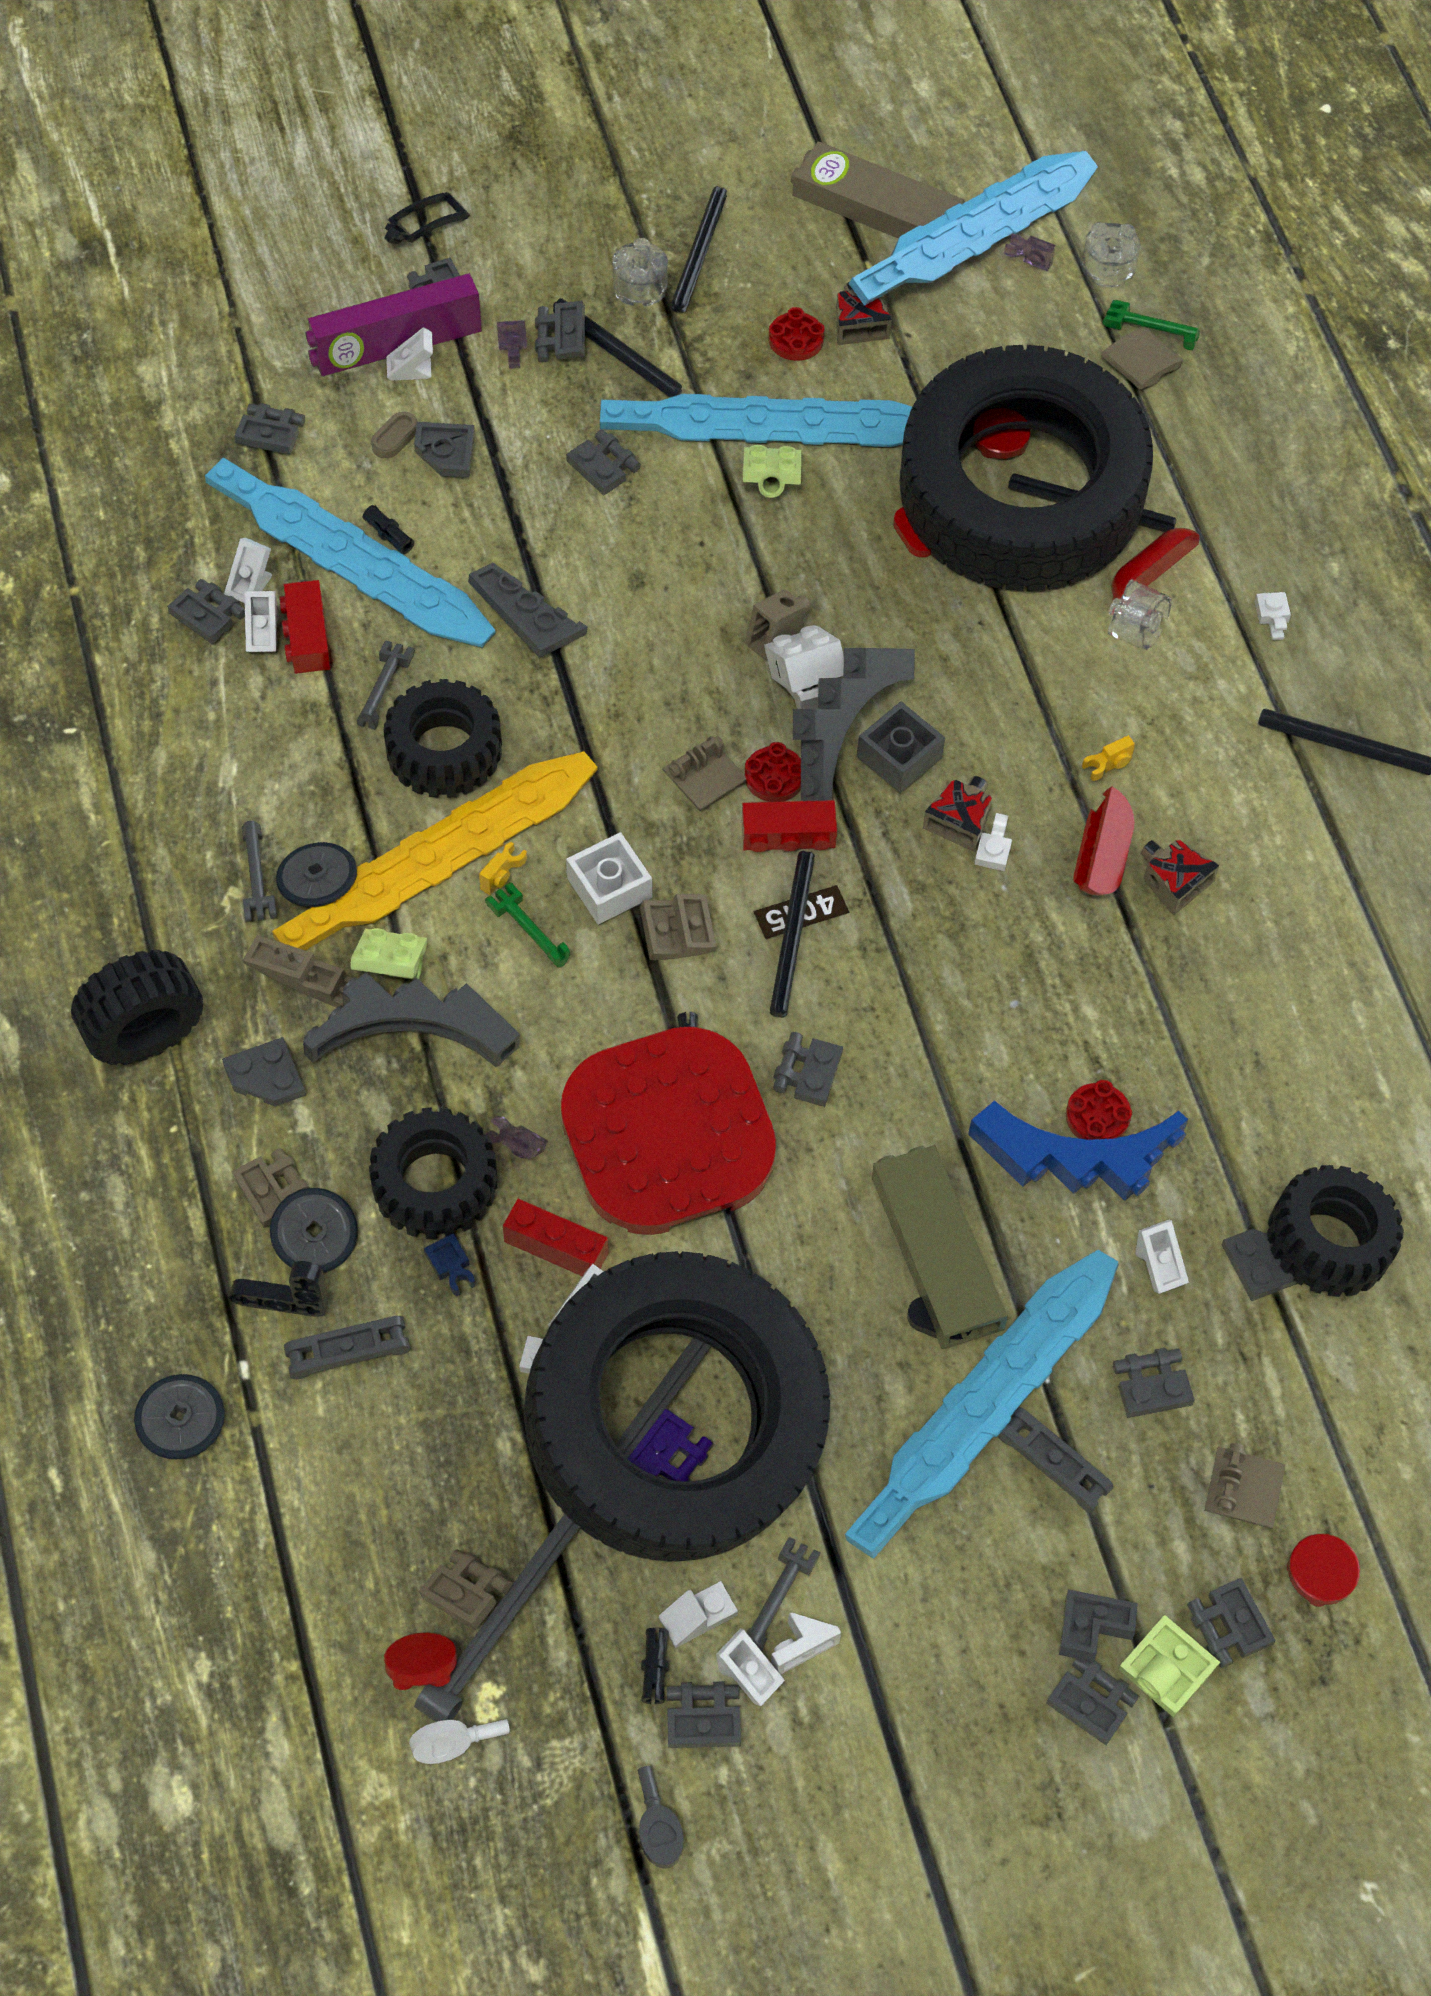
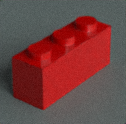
M319 580L284 584L285 596H279L281 614H287V620H282L284 638H290V644L285 645L287 663L293 662L295 674L331 670Z
M835 800L742 803L743 851L763 852L766 850L782 849L785 851H795L797 849L826 850L828 848H836L837 822Z
M517 1198L503 1224L505 1243L580 1276H583L592 1264L601 1269L608 1255V1237Z

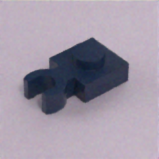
M454 1234L424 1248V1254L439 1280L449 1276L450 1290L455 1296L460 1295L459 1288L456 1285L460 1280L467 1281L471 1288L475 1287L473 1274L469 1270L463 1269L470 1265L469 1259Z

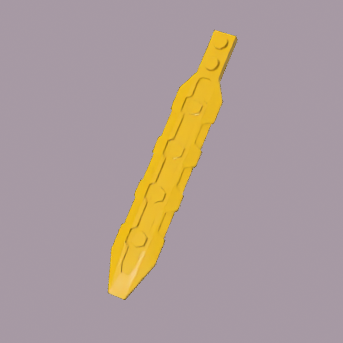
M585 752L528 765L503 780L500 786L473 802L468 801L452 810L451 815L424 831H417L400 841V845L370 863L365 862L358 866L355 882L344 896L330 904L311 907L272 931L274 939L277 942L307 950L344 927L377 922L400 908V904L430 886H437L452 877L453 872L482 855L487 856L502 847L508 839L533 824L538 825L565 809L598 770V767Z

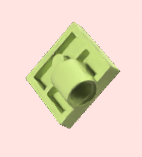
M763 445L744 447L743 482L758 483L761 494L769 498L779 496L783 492L785 484L801 485V450H796L790 446H783L779 449L767 448ZM768 477H775L778 479V481L770 483L767 482L765 479Z
M380 928L365 929L351 957V969L386 974L391 977L404 979H419L423 956L427 949V938L418 937L413 933H390Z
M1164 1615L1124 1660L1118 1670L1172 1717H1175L1219 1666L1220 1661Z

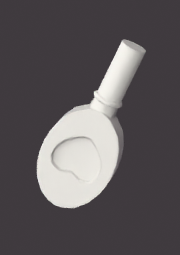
M507 1719L479 1726L473 1725L470 1728H467L460 1721L443 1720L420 1728L410 1738L409 1745L417 1761L426 1764H436L460 1756L469 1748L472 1742L509 1734L510 1729Z

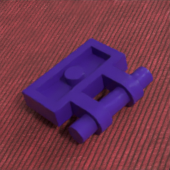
M665 1409L627 1459L640 1469L654 1476L660 1477L662 1475L668 1480L686 1482L690 1481L688 1477L697 1465L702 1466L708 1458L706 1453L713 1443L704 1436L701 1437L696 1445L688 1439L692 1435L694 1427ZM680 1451L686 1455V1459L677 1469L670 1462Z

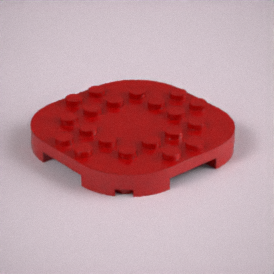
M678 1027L604 1049L589 1056L580 1063L565 1084L561 1099L562 1128L564 1135L567 1136L584 1183L586 1196L595 1211L610 1224L613 1222L618 1226L626 1228L630 1233L641 1235L662 1234L669 1232V1227L726 1208H730L731 1211L739 1209L760 1194L773 1170L776 1151L775 1132L750 1066L742 1052L731 1041L716 1032L698 1027Z

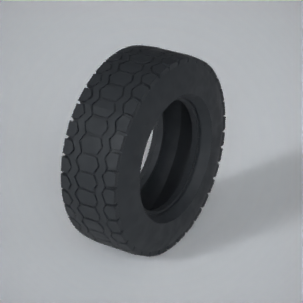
M1007 345L1005 351L1002 346L985 349V353L979 351L968 355L965 360L961 358L949 365L948 369L945 368L938 373L921 391L910 411L903 437L899 479L902 505L908 522L927 549L932 548L931 555L943 565L947 563V568L962 576L965 572V578L980 584L984 579L986 586L1002 589L1003 584H1005L1006 590L1023 591L1024 586L1027 587V591H1043L1046 585L1048 590L1064 587L1066 583L1071 585L1084 580L1086 576L1090 577L1102 570L1103 566L1106 567L1129 543L1139 524L1146 501L1153 465V443L1146 416L1135 397L1132 398V393L1122 382L1119 384V379L1107 370L1103 372V367L1089 359L1084 363L1085 358L1071 352H1068L1067 356H1065V350L1048 347L1047 351H1044V346L1027 345L1026 350H1024L1023 345ZM990 409H1011L1020 413L1027 420V422L1015 421L996 424L985 428L975 435L973 434L974 423L978 416ZM1007 429H1033L1053 435L1072 447L1086 465L1090 480L1075 495L1059 503L1043 507H1018L995 500L978 489L967 477L960 459L971 445L986 435Z
M678 1251L660 1252L655 1255L652 1253L615 1265L582 1286L565 1303L551 1323L532 1362L526 1385L524 1418L527 1443L535 1469L543 1486L545 1485L546 1491L556 1505L562 1508L561 1511L575 1525L578 1524L581 1527L580 1529L596 1540L599 1539L602 1541V1544L619 1552L623 1551L625 1554L643 1559L678 1562L704 1559L732 1550L748 1542L769 1527L794 1502L812 1477L822 1454L830 1420V1390L828 1375L825 1374L824 1360L821 1351L817 1349L818 1344L810 1328L805 1326L806 1321L794 1306H790L791 1302L777 1288L773 1290V1288H770L772 1284L756 1273L754 1275L750 1274L751 1270L734 1262L729 1264L726 1259L712 1255L705 1257L703 1253L682 1251L679 1254ZM656 1334H678L698 1339L712 1346L729 1360L739 1373L746 1387L751 1407V1430L747 1445L738 1462L714 1477L686 1482L654 1476L630 1462L610 1438L600 1409L599 1394L603 1370L607 1361L617 1351L643 1337Z

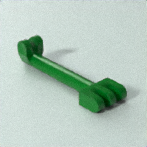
M1120 300L1112 301L1102 321L1104 326L1121 330L1125 322L1184 336L1183 346L1187 350L1194 349L1200 335L1199 328L1130 312V303Z
M509 882L504 886L510 896L502 889L495 892L496 898L500 901L499 903L491 895L485 898L487 906L497 917L508 912L558 968L567 963L570 956L568 946L562 942L556 947L518 906L523 901V894L513 883Z

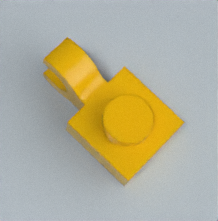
M1129 735L1104 746L1101 753L1084 758L1082 768L1096 767L1097 769L1092 771L1090 779L1097 781L1103 777L1104 771L1106 773L1114 768L1121 769L1125 767L1132 759L1135 743Z
M507 843L504 846L503 852H497L479 873L480 890L488 895H492L497 888H502L509 879V869L521 867L526 863L527 851L523 850L518 856H512L514 843Z

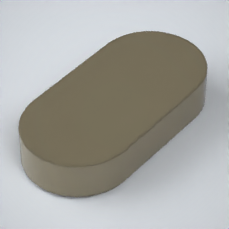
M409 412L394 414L372 436L371 445L373 453L380 458L396 456L415 437L418 422L415 415Z

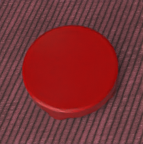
M793 307L788 310V313L778 316L769 326V345L777 355L784 359L793 361L806 360L818 354L822 349L825 327L815 317L804 313L801 308Z
M990 409L978 416L974 423L973 434L975 435L985 428L996 424L1015 421L1027 422V420L1020 413L1011 409ZM1019 428L997 431L975 442V445L986 458L1007 459L1024 454L1028 446L1030 429Z
M773 742L769 746L755 751L745 763L746 786L753 795L768 802H783L795 797L801 791V758L794 751L786 748L785 744L781 742Z
M1099 1080L1096 1083L1083 1085L1074 1091L1068 1100L1065 1114L1067 1125L1077 1138L1086 1140L1114 1139L1122 1137L1126 1133L1131 1121L1132 1110L1127 1098L1121 1091L1113 1087L1110 1081Z
M1314 1534L1302 1539L1295 1546L1287 1563V1571L1292 1585L1301 1596L1316 1607L1332 1605L1345 1600L1357 1586L1360 1577V1565L1353 1549L1342 1539L1329 1534Z
M423 1632L404 1636L393 1642L385 1651V1671L393 1680V1686L398 1690H407L413 1686L429 1684L436 1687L444 1686L450 1682V1673L457 1664L456 1647L449 1638L437 1633Z

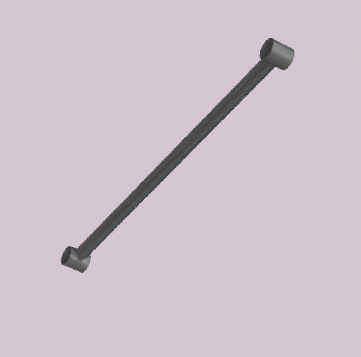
M695 1338L691 1340L615 1444L626 1458L630 1456L663 1411L667 1409L712 1346ZM565 1514L562 1516L513 1583L510 1591L505 1594L458 1658L454 1670L450 1673V1682L440 1687L432 1686L431 1684L426 1685L415 1702L414 1707L435 1722L453 1720L463 1703L458 1694L579 1530L580 1526L578 1524L575 1525Z

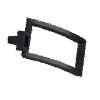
M445 192L416 201L387 219L390 223L385 227L387 233L384 239L389 243L399 244L403 240L413 243L421 236L438 227L468 219L470 214L451 193ZM443 201H447L457 212L436 219L412 234L399 222V220L416 210Z

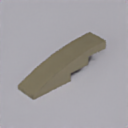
M257 935L243 959L245 965L302 994L336 1008L339 1006L344 1007L342 992L345 985L353 978L346 976L343 968L316 960L312 952Z

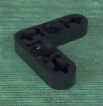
M297 1261L292 1265L289 1285L236 1279L233 1281L229 1299L238 1305L320 1317L325 1315L329 1296L322 1268L311 1262Z

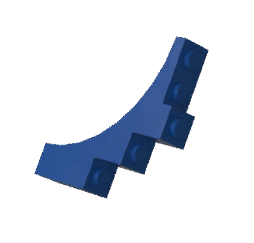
M993 1101L971 1120L968 1135L1022 1187L1031 1180L1034 1182L1038 1181L1049 1170L1073 1194L1082 1187L1085 1189L1089 1188L1100 1177L1126 1201L1132 1194L1140 1195L1149 1186L1150 1181L1148 1179L1152 1166L1162 1158L1163 1151L1168 1146L1174 1148L1186 1136L1184 1130L1188 1118L1180 1111H1177L1160 1124L1137 1134L1114 1139L1086 1140L1064 1137L1038 1129L1015 1117L996 1101Z

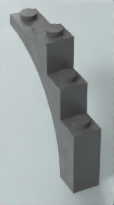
M844 648L843 678H819L818 709H793V740H801V801L832 800L835 767L846 732L857 713L871 697L883 688L898 681L914 679L915 649Z
M366 972L360 978L355 977L345 985L342 992L344 1007L339 1006L334 1009L323 1025L320 1027L315 1026L307 1032L303 1041L304 1055L311 1062H315L332 1049L356 1038L380 1032L412 1031L429 1033L456 1041L477 1052L493 1066L497 1067L519 1048L520 1033L467 983L459 990L455 988L450 991L442 1002L419 979L415 978L409 984H402L392 997Z

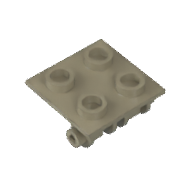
M710 736L705 742L698 746L696 745L692 750H688L686 754L678 759H674L662 769L699 811L746 782L745 774L722 751L721 747L724 746V743L719 736Z
M1231 1443L1230 1448L1227 1449L1218 1446L1204 1511L1273 1529L1286 1464L1246 1454L1244 1446L1238 1443Z

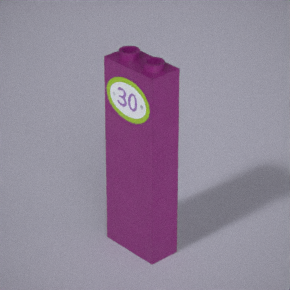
M470 273L308 318L309 330L305 331L309 347L312 348L308 350L312 367L317 366L323 377L387 359L386 356L423 327L432 332V346L482 332L479 292Z

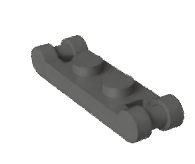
M387 1317L285 1343V1356L290 1358L291 1365L288 1367L290 1378L302 1379L312 1373L390 1354L401 1355L407 1353L411 1348L408 1338L404 1337L405 1323L403 1317ZM388 1333L391 1339L381 1341L380 1334ZM313 1351L314 1358L304 1360L303 1354Z
M1018 1407L1011 1415L1012 1420L998 1435L1002 1442L1017 1450L1072 1496L1079 1506L1089 1513L1099 1505L1098 1499L1102 1495H1108L1114 1488L1112 1482L1104 1474L1021 1407ZM1022 1428L1030 1432L1026 1438L1019 1434ZM1085 1478L1092 1484L1088 1491L1080 1485Z

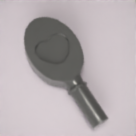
M644 1766L637 1770L645 1799L644 1804L647 1809L642 1815L639 1824L640 1844L645 1856L656 1867L667 1869L673 1867L682 1855L683 1831L677 1816L672 1810L661 1805V1798L658 1795L652 1767Z

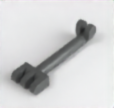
M384 642L379 652V661L386 663L357 719V725L364 727L366 722H368L369 728L376 730L379 722L376 709L397 666L408 668L414 656L415 648L408 646L405 653L402 654L403 645L397 643L393 651H391L392 642Z
M247 821L242 826L243 841H246L252 898L243 899L245 922L252 921L251 910L257 909L258 921L265 920L263 908H269L270 918L275 919L277 918L274 895L265 896L259 849V839H262L261 826L256 821Z
M791 1537L787 1539L778 1557V1561L786 1564L753 1626L746 1631L761 1651L767 1640L765 1632L798 1572L800 1571L809 1576L821 1554L813 1550L809 1559H804L803 1557L808 1546L803 1543L799 1546L796 1554L792 1553L791 1550L794 1548L796 1540Z

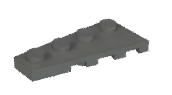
M491 563L469 574L468 582L539 658L587 634L588 626L580 621L575 623L567 617L568 613L557 607L554 609L544 602L542 595L536 591L530 592L523 588L521 581L496 564Z

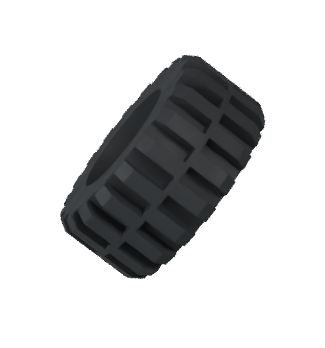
M439 679V682L431 683V680L422 682L420 687L412 686L406 690L405 696L401 694L394 700V707H390L387 711L383 732L390 769L394 775L398 776L399 781L404 786L409 787L412 785V791L421 795L423 792H427L429 797L439 798V795H447V798L456 797V793L463 792L465 795L472 792L473 786H482L487 782V775L492 776L497 769V763L501 760L502 755L501 725L497 709L493 707V702L487 695L481 696V690L472 685L468 688L465 682L458 680L455 683L449 682L448 679ZM442 726L458 728L470 736L462 745L445 751L431 750L417 742L418 738L426 731Z
M151 950L148 953L139 951L135 952V955L132 956L125 955L120 957L118 961L103 966L102 970L98 973L94 972L88 977V982L86 984L82 983L78 988L77 995H74L72 1001L71 1017L90 1054L94 1058L110 1065H117L118 1063L127 1065L137 1060L141 1062L147 1060L152 1055L157 1056L163 1053L170 1046H175L182 1037H186L191 1032L192 1026L197 1025L204 1005L202 994L184 961L168 951Z
M432 1107L422 1108V1113L415 1115L413 1111L403 1114L404 1120L400 1122L397 1119L393 1120L387 1125L388 1133L381 1132L376 1139L377 1147L372 1148L370 1154L371 1165L369 1166L372 1191L375 1202L378 1203L379 1211L383 1217L390 1218L391 1225L396 1229L402 1230L403 1227H406L408 1235L418 1237L419 1233H423L426 1235V1239H436L437 1234H445V1237L451 1234L455 1235V1230L461 1228L465 1232L472 1228V1220L475 1218L477 1221H480L487 1214L486 1206H492L495 1199L494 1190L497 1189L498 1184L495 1152L493 1151V1145L489 1136L483 1133V1127L476 1121L470 1124L469 1116L461 1112L453 1115L451 1109L442 1107L440 1112H433ZM431 1154L450 1156L465 1167L463 1176L456 1184L439 1192L416 1190L403 1180V1174L415 1160Z
M1321 1165L1319 1170L1317 1167L1304 1170L1303 1174L1296 1175L1288 1186L1285 1187L1270 1214L1267 1236L1269 1243L1273 1244L1271 1252L1274 1258L1281 1260L1279 1266L1286 1274L1290 1272L1295 1277L1293 1280L1302 1286L1304 1283L1311 1287L1310 1291L1319 1294L1322 1291H1326L1328 1296L1340 1297L1342 1292L1345 1293V1296L1357 1295L1360 1290L1367 1291L1377 1281H1380L1397 1256L1404 1234V1229L1400 1225L1403 1221L1400 1211L1398 1209L1394 1210L1395 1201L1390 1194L1386 1195L1383 1192L1384 1187L1377 1181L1373 1183L1367 1179L1369 1175L1361 1171L1358 1174L1351 1172V1168L1345 1166L1334 1169L1333 1165ZM1317 1214L1329 1215L1343 1221L1353 1230L1360 1246L1344 1247L1328 1241L1316 1230L1310 1216Z

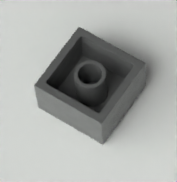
M900 701L859 735L856 757L901 793L942 758L945 737Z

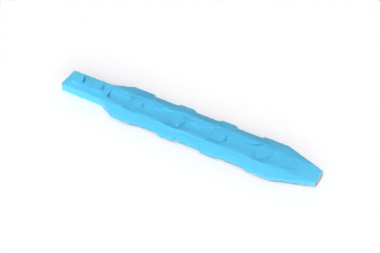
M1087 151L1043 156L1021 169V172L1001 183L996 182L985 188L983 193L964 204L959 203L951 207L939 218L924 226L919 225L901 235L890 257L856 275L848 284L865 306L904 283H931L951 272L954 266L972 256L977 257L991 248V245L1010 234H1017L1030 226L1031 222L1049 212L1054 213L1073 202L1098 166Z
M680 394L661 401L601 400L600 429L658 431L683 441L723 439L745 440L746 443L786 441L802 442L803 444L810 445L849 443L859 444L860 446L894 447L903 444L905 426L912 406L891 400L860 399L859 402L825 401L824 398L791 400L769 399L767 396L728 398L712 397L711 395Z
M224 457L205 475L208 485L251 510L262 531L312 558V562L325 570H331L356 585L359 591L370 598L378 599L404 615V619L428 634L482 648L496 633L493 626L465 592L442 578H435L411 563L410 559L403 554L386 548L365 535L362 529L350 522L342 521L319 507L318 502L300 491L268 485Z
M1096 1250L1044 1282L1025 1304V1310L1002 1336H998L985 1350V1356L961 1383H957L942 1400L943 1404L919 1432L912 1434L894 1455L888 1485L845 1533L846 1541L874 1559L917 1508L949 1494L967 1473L969 1464L993 1437H997L1011 1421L1010 1416L1033 1389L1039 1388L1052 1373V1367L1074 1341H1079L1100 1317L1119 1265L1117 1260L1100 1250Z

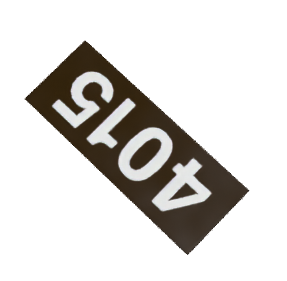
M837 885L808 894L802 928L850 913ZM790 900L753 911L765 939L784 934Z

